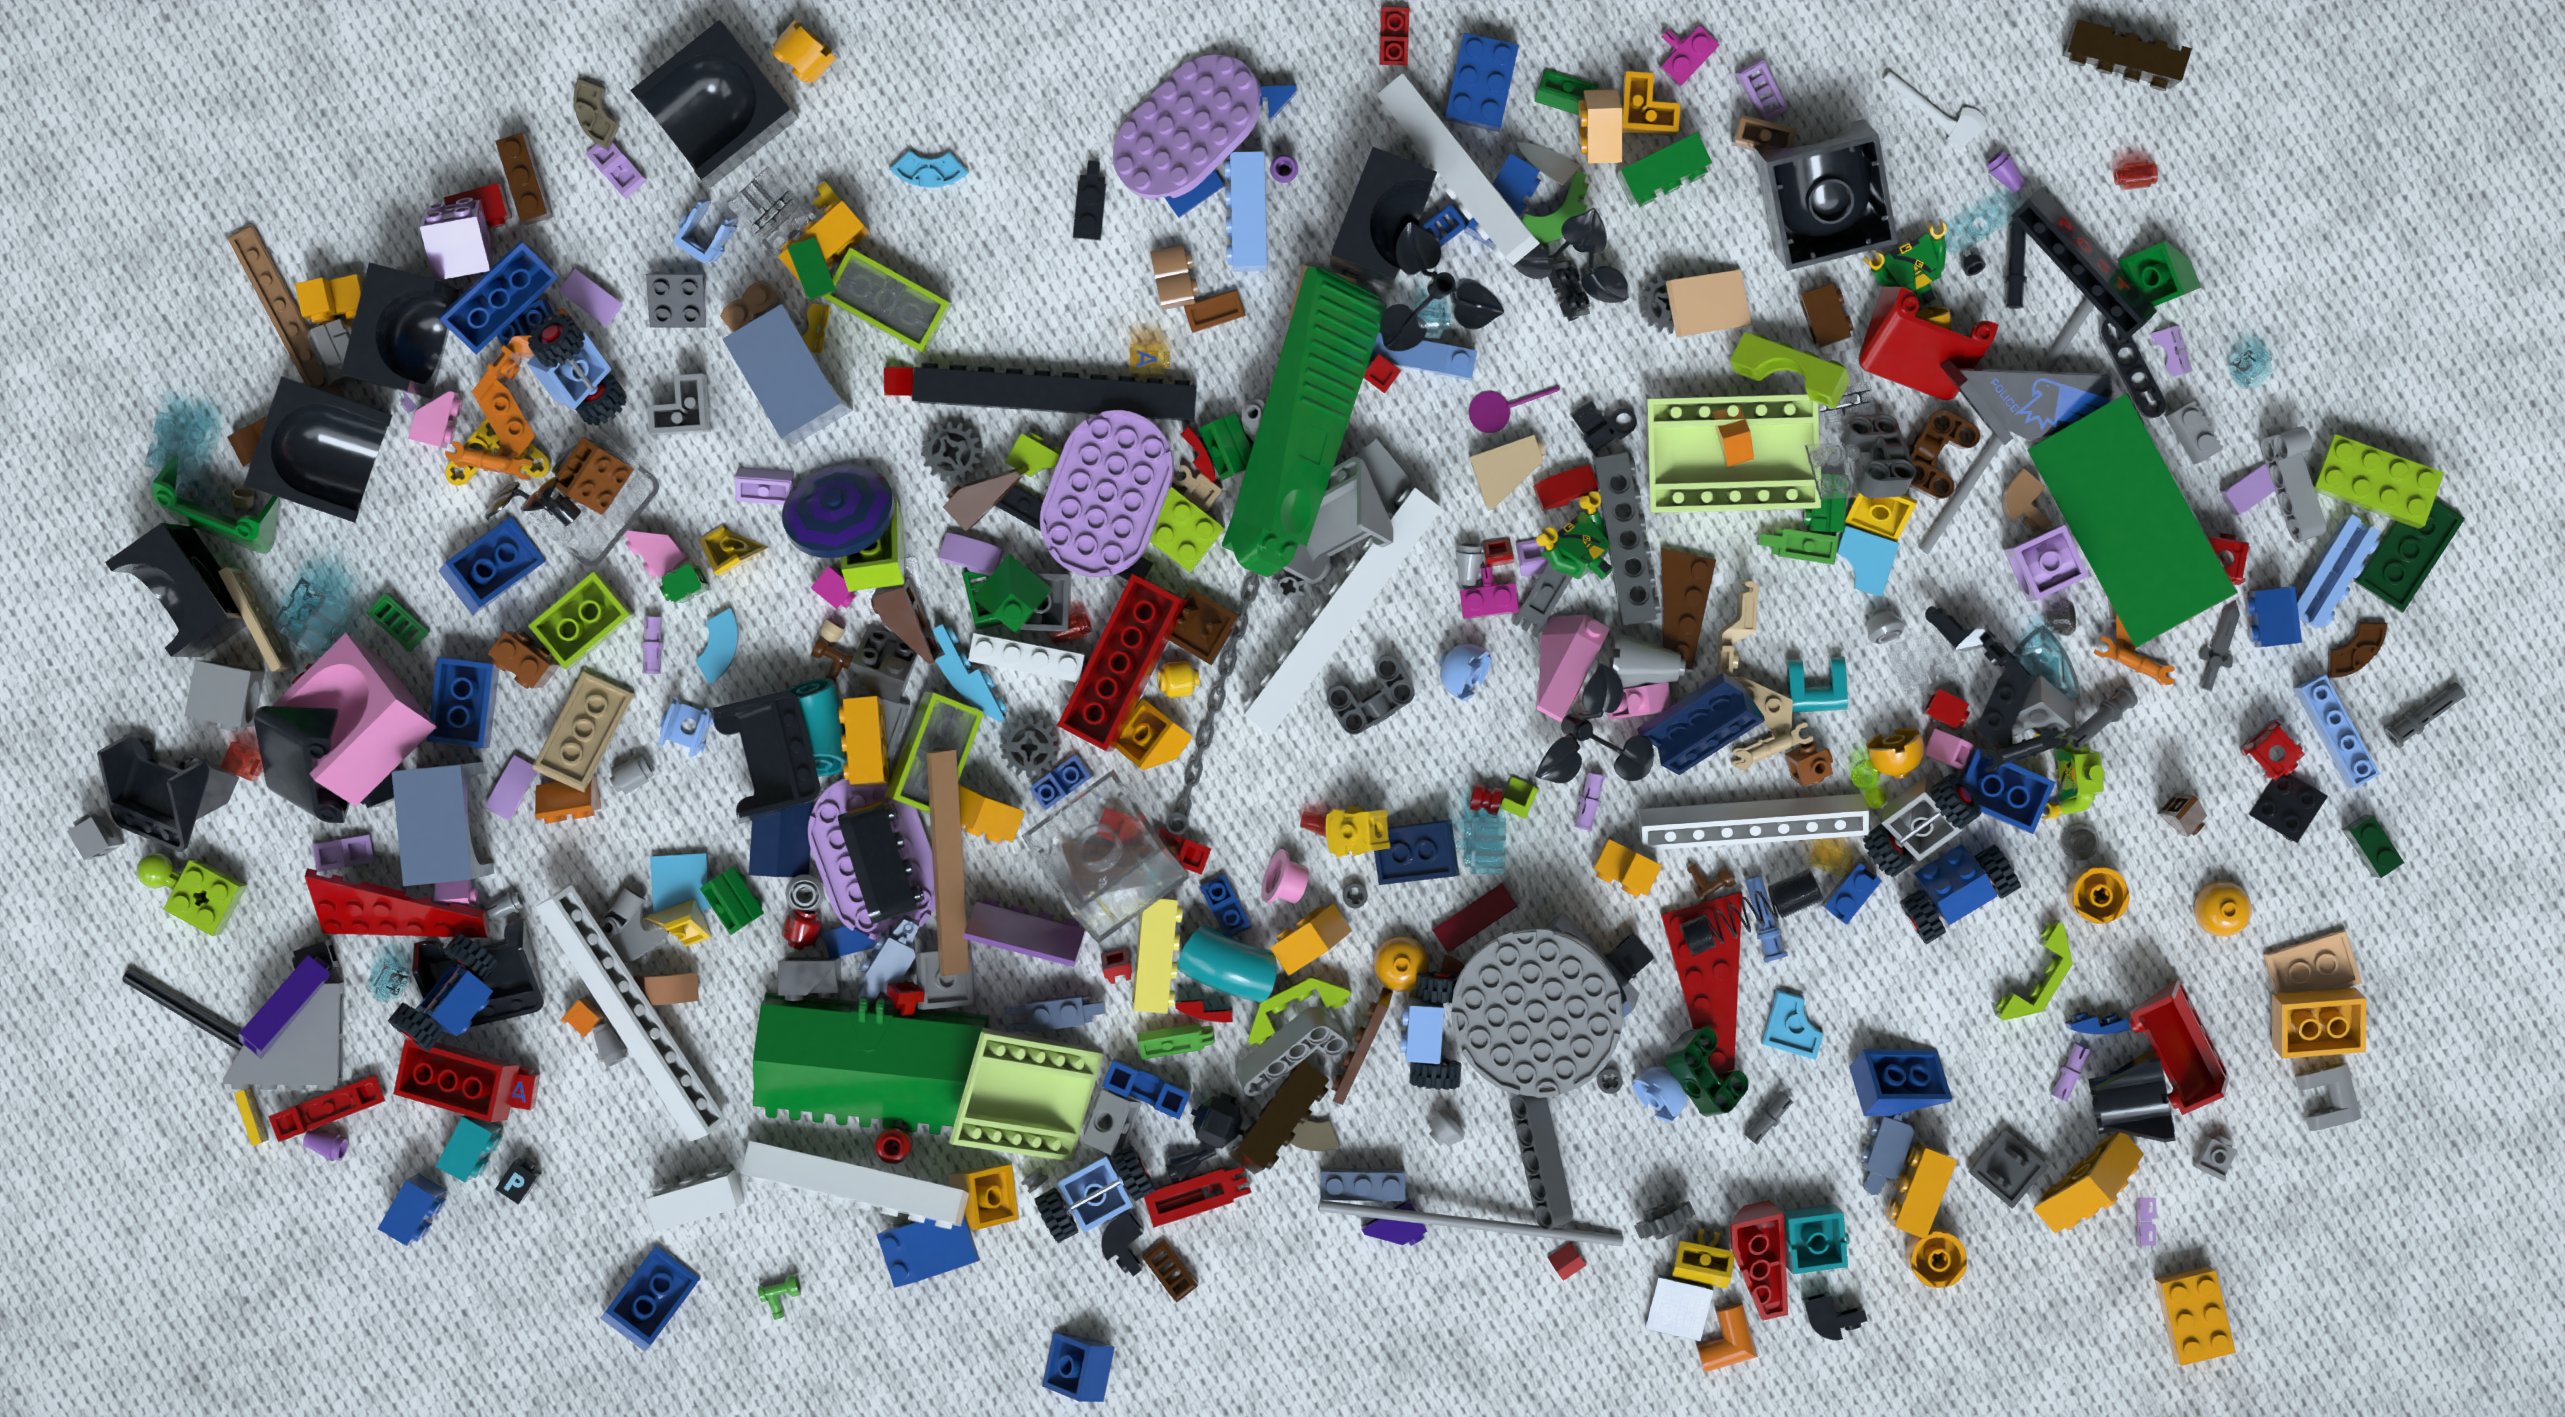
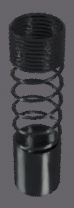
M1807 868V870H1802V872L1789 876V878L1786 877L1784 880L1781 879V881L1768 885L1773 910L1759 891H1755V900L1760 917L1749 900L1742 896L1741 904L1746 923L1737 908L1728 902V912L1733 929L1722 912L1715 908L1714 916L1720 936L1704 914L1698 917L1695 916V918L1690 919V921L1687 920L1685 923H1680L1681 932L1692 956L1695 957V955L1698 956V954L1711 950V948H1716V943L1709 926L1719 942L1724 944L1717 912L1726 923L1732 935L1737 939L1738 934L1730 905L1749 933H1751V926L1744 900L1753 911L1761 926L1764 927L1765 922L1757 893L1776 921H1778L1777 911L1780 917L1784 919L1789 914L1792 915L1797 913V911L1799 912L1810 907V905L1823 902L1822 893L1812 871Z

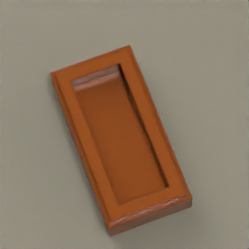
M1237 289L1184 306L1192 333L1246 316Z

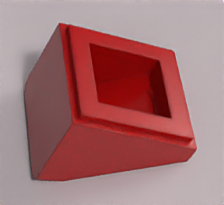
M884 367V395L886 397L912 396L914 368Z

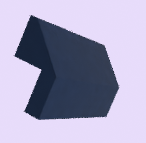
M1721 673L1638 727L1637 730L1638 735L1646 737L1652 745L1658 748L1661 766L1681 775L1764 722L1765 718L1743 685L1728 675Z
M814 800L752 821L749 875L768 877L809 875L811 848L808 839V824L813 811Z

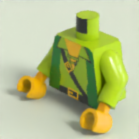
M2042 733L2036 734L2034 737L2040 736ZM2063 735L2062 737H2059V738H2061V739L2066 738V739H2067V736H2069V735ZM2074 739L2065 748L2054 749L2058 796L2061 803L2047 802L2045 807H2049L2050 812L2047 816H2042L2041 818L2056 819L2061 813L2067 815L2086 811L2093 803L2095 795L2104 791L2103 778L2105 771L2102 767L2101 755L2099 751L2091 749L2088 743L2082 749L2075 750L2071 747L2076 741Z

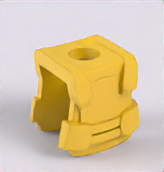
M1349 805L1347 811L1345 809L1333 808V811L1326 816V839L1329 852L1340 858L1349 855L1350 851L1353 856L1367 851L1389 849L1388 810L1365 811L1363 807Z

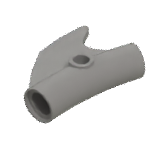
M624 887L613 905L597 924L622 962H631L652 950L669 935V930L667 931L664 928L646 931L642 925V912L646 899Z

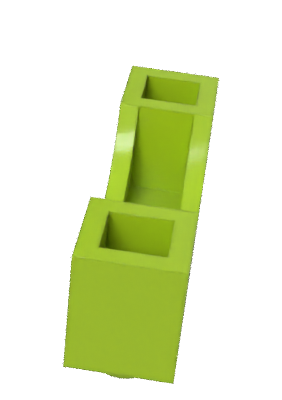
M1744 332L1730 358V363L1735 373L1759 382L1776 371L1789 370L1799 373L1805 378V389L1809 399L1836 409L1850 382L1847 370L1840 362L1822 360L1812 352L1805 351L1803 353L1797 351L1787 343L1780 342L1778 344L1772 342L1766 336L1759 333L1753 335Z
M1029 432L1028 436L1021 433L1004 463L1015 469L1027 466L1030 470L1025 475L1031 478L1042 470L1056 469L1063 450L1056 446L1050 450L1042 445L1044 439L1031 432Z

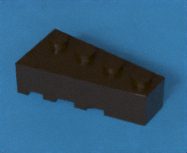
M2079 19L2072 23L2063 56L2068 57L2070 63L2078 66H2085L2086 63L2096 66V71L2111 75L2112 72L2123 74L2124 80L2139 83L2140 80L2149 82L2151 88L2160 91H2166L2167 88L2171 89L2183 80L2192 48L2182 46L2181 51L2170 49L2166 41L2157 39L2156 41L2149 40L2148 42H2143V38L2138 34L2121 32L2119 36L2115 35L2116 30L2111 27Z
M1305 1060L1301 1061L1292 1069L1276 1090V1096L1271 1098L1258 1115L1260 1118L1257 1121L1255 1120L1243 1133L1241 1144L1233 1147L1228 1155L1254 1175L1265 1168L1270 1170L1279 1159L1276 1153L1282 1145L1287 1147L1296 1134L1293 1132V1129L1298 1123L1303 1125L1311 1115L1312 1111L1309 1108L1315 1100L1320 1102L1329 1090L1326 1084L1330 1079Z

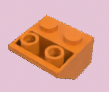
M596 776L592 777L585 792L561 782L536 785L535 817L536 820L544 819L545 824L565 821L568 814H572L573 819L595 816L594 810L602 809Z

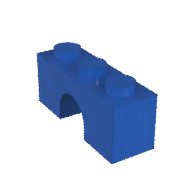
M1115 1057L1102 1084L1104 1088L1127 1098L1129 1096L1153 1106L1155 1110L1178 1120L1182 1116L1192 1091Z

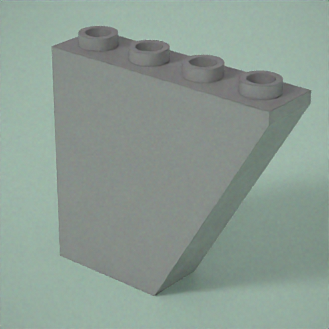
M325 982L262 1059L243 1045L225 1074L223 1084H231V1089H249V1084H259L262 1090H275L277 1085H288V1090H305L306 1085H317V1090H334V1085L342 1083L344 982Z

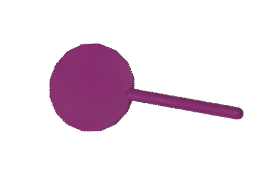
M1555 386L1509 403L1499 393L1492 391L1482 392L1470 403L1469 419L1480 432H1498L1509 422L1510 408L1558 392L1560 387Z

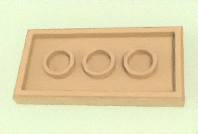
M226 567L218 571L271 672H287L294 668L288 652L244 570Z
M582 671L532 766L533 770L585 792L634 698V693Z

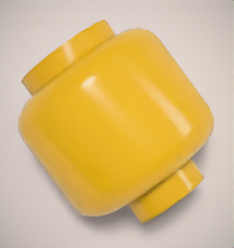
M1188 660L1165 662L1162 669L1157 671L1158 689L1160 692H1164L1168 698L1189 697L1193 694L1195 686L1200 684L1198 669H1193L1192 664Z

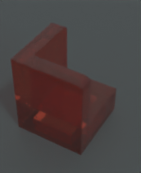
M239 741L231 742L221 763V768L246 780L258 781L263 770L260 751Z

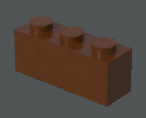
M521 132L496 140V146L520 222L527 226L552 218L553 214L529 137Z

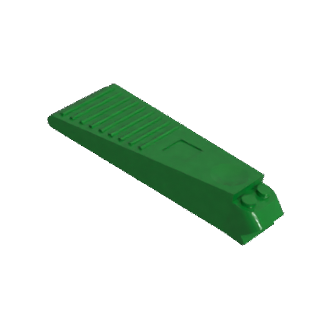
M1310 266L1305 271L1233 515L1222 541V547L1233 551L1238 563L1243 568L1264 577H1270L1287 566L1294 558L1299 544L1306 547L1308 545L1380 330L1381 317L1387 309L1386 303L1381 301L1379 296L1320 266L1317 268Z

